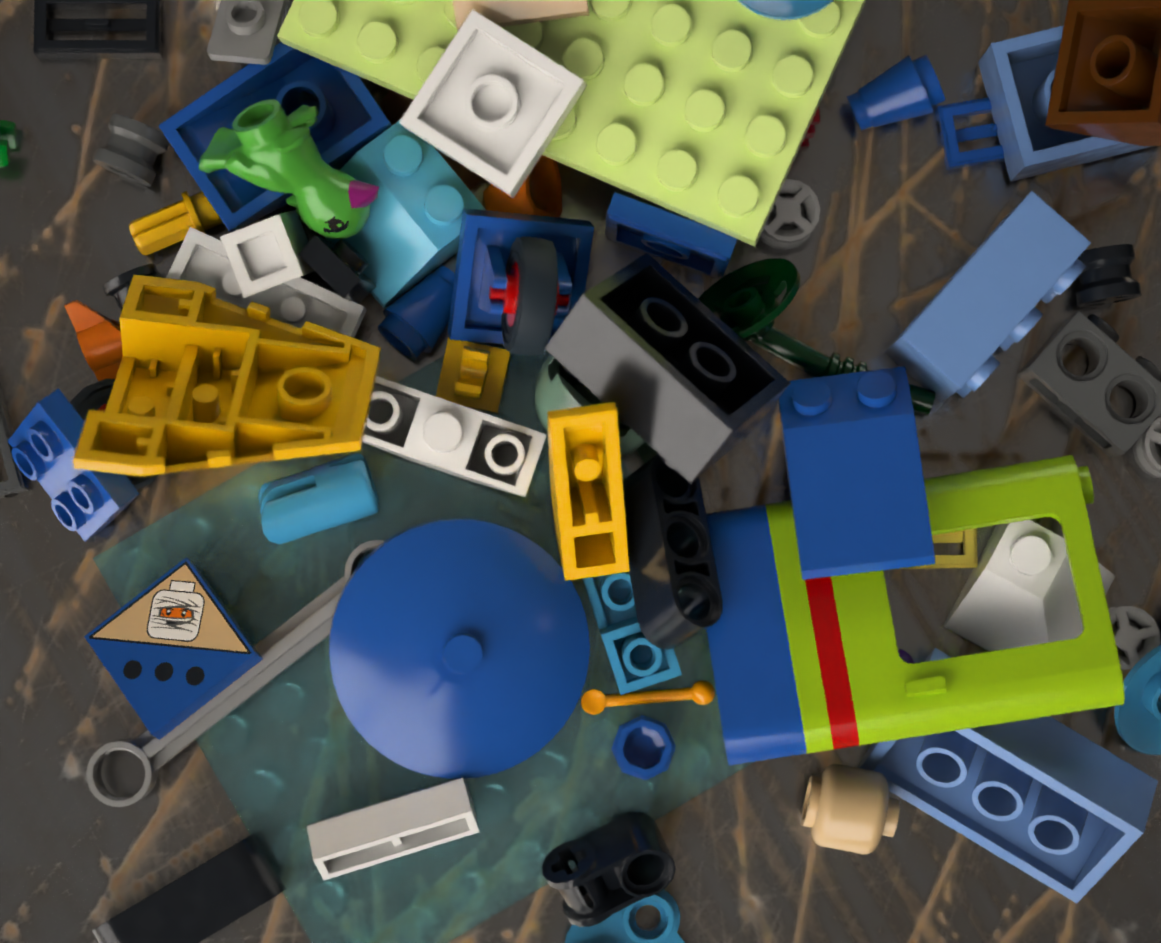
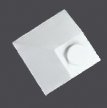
M1032 520L996 525L978 559V566L973 568L942 627L988 652L1079 637L1083 632V626L1064 538ZM1098 563L1106 595L1115 575Z

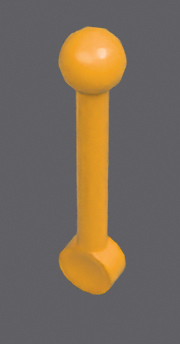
M707 680L696 681L692 687L629 692L620 695V693L604 694L598 689H590L583 694L581 705L585 712L592 715L601 713L605 707L686 700H693L698 705H707L713 701L716 691L712 683Z

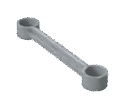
M371 540L356 547L347 559L345 575L254 645L263 660L162 739L155 738L146 729L134 740H117L100 747L90 758L86 771L87 783L92 794L102 803L113 807L128 806L145 798L156 784L158 769L330 635L333 613L346 582L357 568L358 562L365 555L364 553L375 549L384 541ZM115 750L132 752L142 760L145 768V779L141 789L127 797H119L109 792L105 788L106 786L101 777V768L104 760L110 752Z

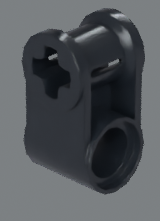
M643 812L621 814L609 823L575 840L560 844L546 856L542 864V875L550 887L558 889L564 899L562 903L563 913L571 924L578 927H590L599 924L610 917V915L637 901L660 893L674 879L676 871L674 859L656 822L650 815ZM571 860L575 862L578 868L574 873L568 865V862ZM587 893L593 901L592 906H588L583 898Z

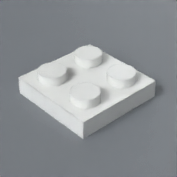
M472 9L399 123L514 198L587 85L577 75Z

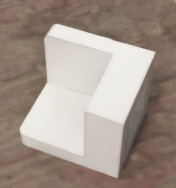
M296 210L278 214L220 237L244 298L315 271L298 255L308 244V239Z

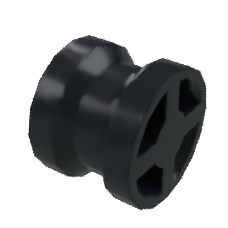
M1132 244L1085 250L1078 257L1086 265V268L1079 275L1081 287L1076 293L1079 307L1113 304L1142 296L1140 283L1132 278L1130 265L1136 258Z

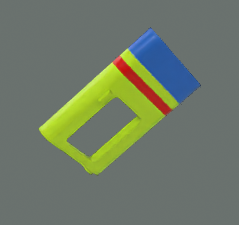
M1067 455L924 478L932 535L1044 517L1056 519L1062 527L1083 632L1074 639L914 664L903 661L898 653L883 570L802 580L791 500L707 513L723 605L720 619L707 629L728 766L1124 705L1123 676L1086 509L1087 504H1093L1094 502L1093 485L1088 466L1077 467L1074 457Z

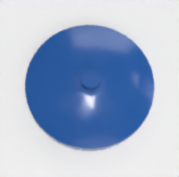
M457 517L424 522L393 535L377 546L358 565L346 582L333 613L329 635L330 669L334 687L347 717L356 730L373 748L396 764L424 775L439 778L459 779L463 777L467 779L496 774L516 766L540 751L556 736L573 713L581 696L589 666L590 640L586 614L572 581H565L562 567L542 547L522 533L492 521L476 518Z

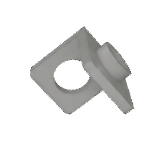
M221 0L207 47L210 59L261 65L270 63L276 41L279 39L277 37L278 32L292 5L291 0Z

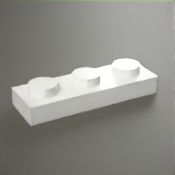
M192 227L189 228L166 277L196 281L216 288V298L246 309L251 301L270 308L271 318L301 329L304 323L308 321L353 338L367 311L364 306L343 299L340 295L301 277L244 298L222 241Z

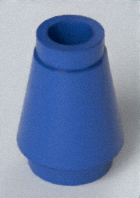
M926 54L914 60L909 55L858 89V92L847 96L861 131L872 126L874 128L932 114L933 106L946 101L939 80Z
M440 265L434 273L428 275L383 310L385 319L377 327L380 334L397 351L411 360H417L423 352L431 353L449 323L455 273L445 266Z

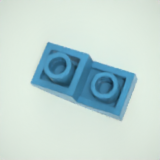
M629 572L582 578L620 695L682 675L674 648L668 650L658 648L649 642L641 632Z

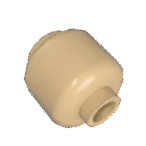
M831 764L822 771L820 777L810 776L803 803L801 824L804 827L811 828L813 841L821 847L862 855L869 854L878 847L882 836H894L899 818L900 800L889 797L887 779L882 773L841 764Z

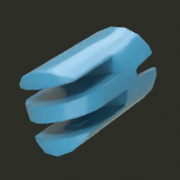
M361 453L345 456L261 485L258 492L263 534L269 542L283 544L329 528H335L375 515L380 511L375 484L368 464Z

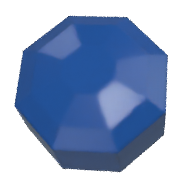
M642 714L619 725L611 746L621 771L643 780H648L667 771L676 749L675 742L666 723Z

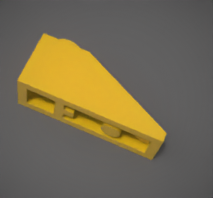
M615 402L547 411L549 473L554 529L565 581L630 572L618 418Z

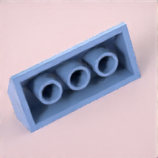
M934 648L924 662L952 657ZM1051 716L872 743L858 767L882 773L887 779L890 792L1075 903H1078L1144 833L1158 780Z

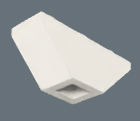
M376 376L363 443L470 482L526 497L547 434Z

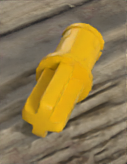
M185 191L181 193L182 200L133 220L129 224V229L142 255H150L183 241L190 227L206 234V230L222 224L223 221L202 191L192 196H189L188 192Z

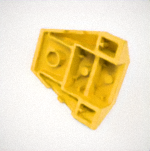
M134 274L119 317L123 357L105 411H88L73 457L74 468L148 476L359 451L362 447L378 372L381 347L308 321L304 323L302 329L271 318L270 308L251 301L247 309L216 298V288L200 282Z

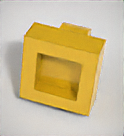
M448 337L436 397L480 412L499 415L511 352L502 348L468 341L450 340Z

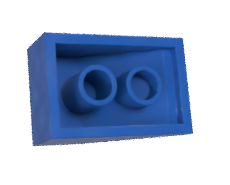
M280 42L274 48L270 63L266 65L249 63L158 126L229 232H234L288 204L286 199L293 194L274 192L256 186L229 172L228 169H221L211 173L200 171V157L209 146L216 131L222 127L233 129L232 123L239 113L263 100H277L286 116L302 105L316 106L319 112L317 115L318 120L309 127L310 135L322 159L330 167L341 170L357 151L392 126L359 76Z
M905 366L789 381L791 384L779 397L778 402L802 580L935 564L915 415Z

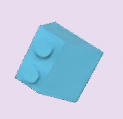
M399 121L357 151L341 168V171H344L358 181L379 186L377 199L370 204V215L365 226L354 236L343 239L368 261L369 266L363 273L376 285L370 293L383 309L458 252L463 208L486 210L434 146L404 128ZM325 237L334 244L339 241V239Z

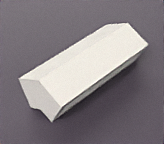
M463 777L322 819L306 826L313 861L323 880L480 832L467 781Z

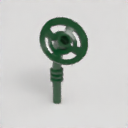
M769 258L747 264L715 282L698 298L713 313L715 311L722 313L720 319L744 341H751L753 344L813 377L870 371L867 369L866 362L860 361L855 366L853 358L847 356L844 361H840V354L833 352L828 357L773 326L775 318L791 303L800 286V274L795 265L789 260ZM769 281L768 284H762V285H757V286H754V287H750V286H753V285L758 284V283H762V282ZM786 288V293L779 303L777 297ZM909 383L914 412L928 416L936 393Z

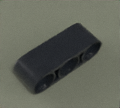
M657 454L623 479L622 482L629 574L638 623L641 632L649 642L658 648L668 650L677 648L714 625L720 619L723 605L700 479L698 477L690 483L678 471L667 466L659 454Z
M253 833L92 931L99 943H199L266 903L287 888L256 835Z

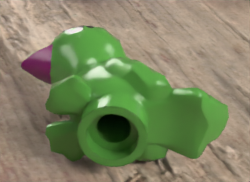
M273 99L257 102L244 109L234 119L232 123L233 129L219 128L199 161V170L205 173L228 169L229 172L256 186L274 192L293 194L286 199L288 205L296 208V213L300 215L302 221L311 230L327 238H349L360 232L367 223L370 215V204L377 199L379 186L358 181L344 171L330 167L322 159L309 130V127L318 120L317 115L319 112L316 106L302 105L286 116L280 103Z

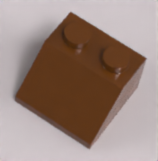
M1161 0L1068 1L1045 125L1052 129L1133 145L1161 146Z

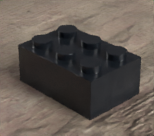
M648 253L640 256L583 293L544 348L562 364L568 375L584 384L603 403L615 402L618 421L635 431L659 454L667 466L678 471L690 483L746 438L791 384Z

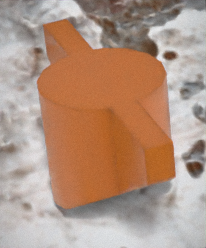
M77 299L66 303L64 307L76 331L80 348L89 367L95 373L98 382L104 379H115L123 357L120 322L105 317Z

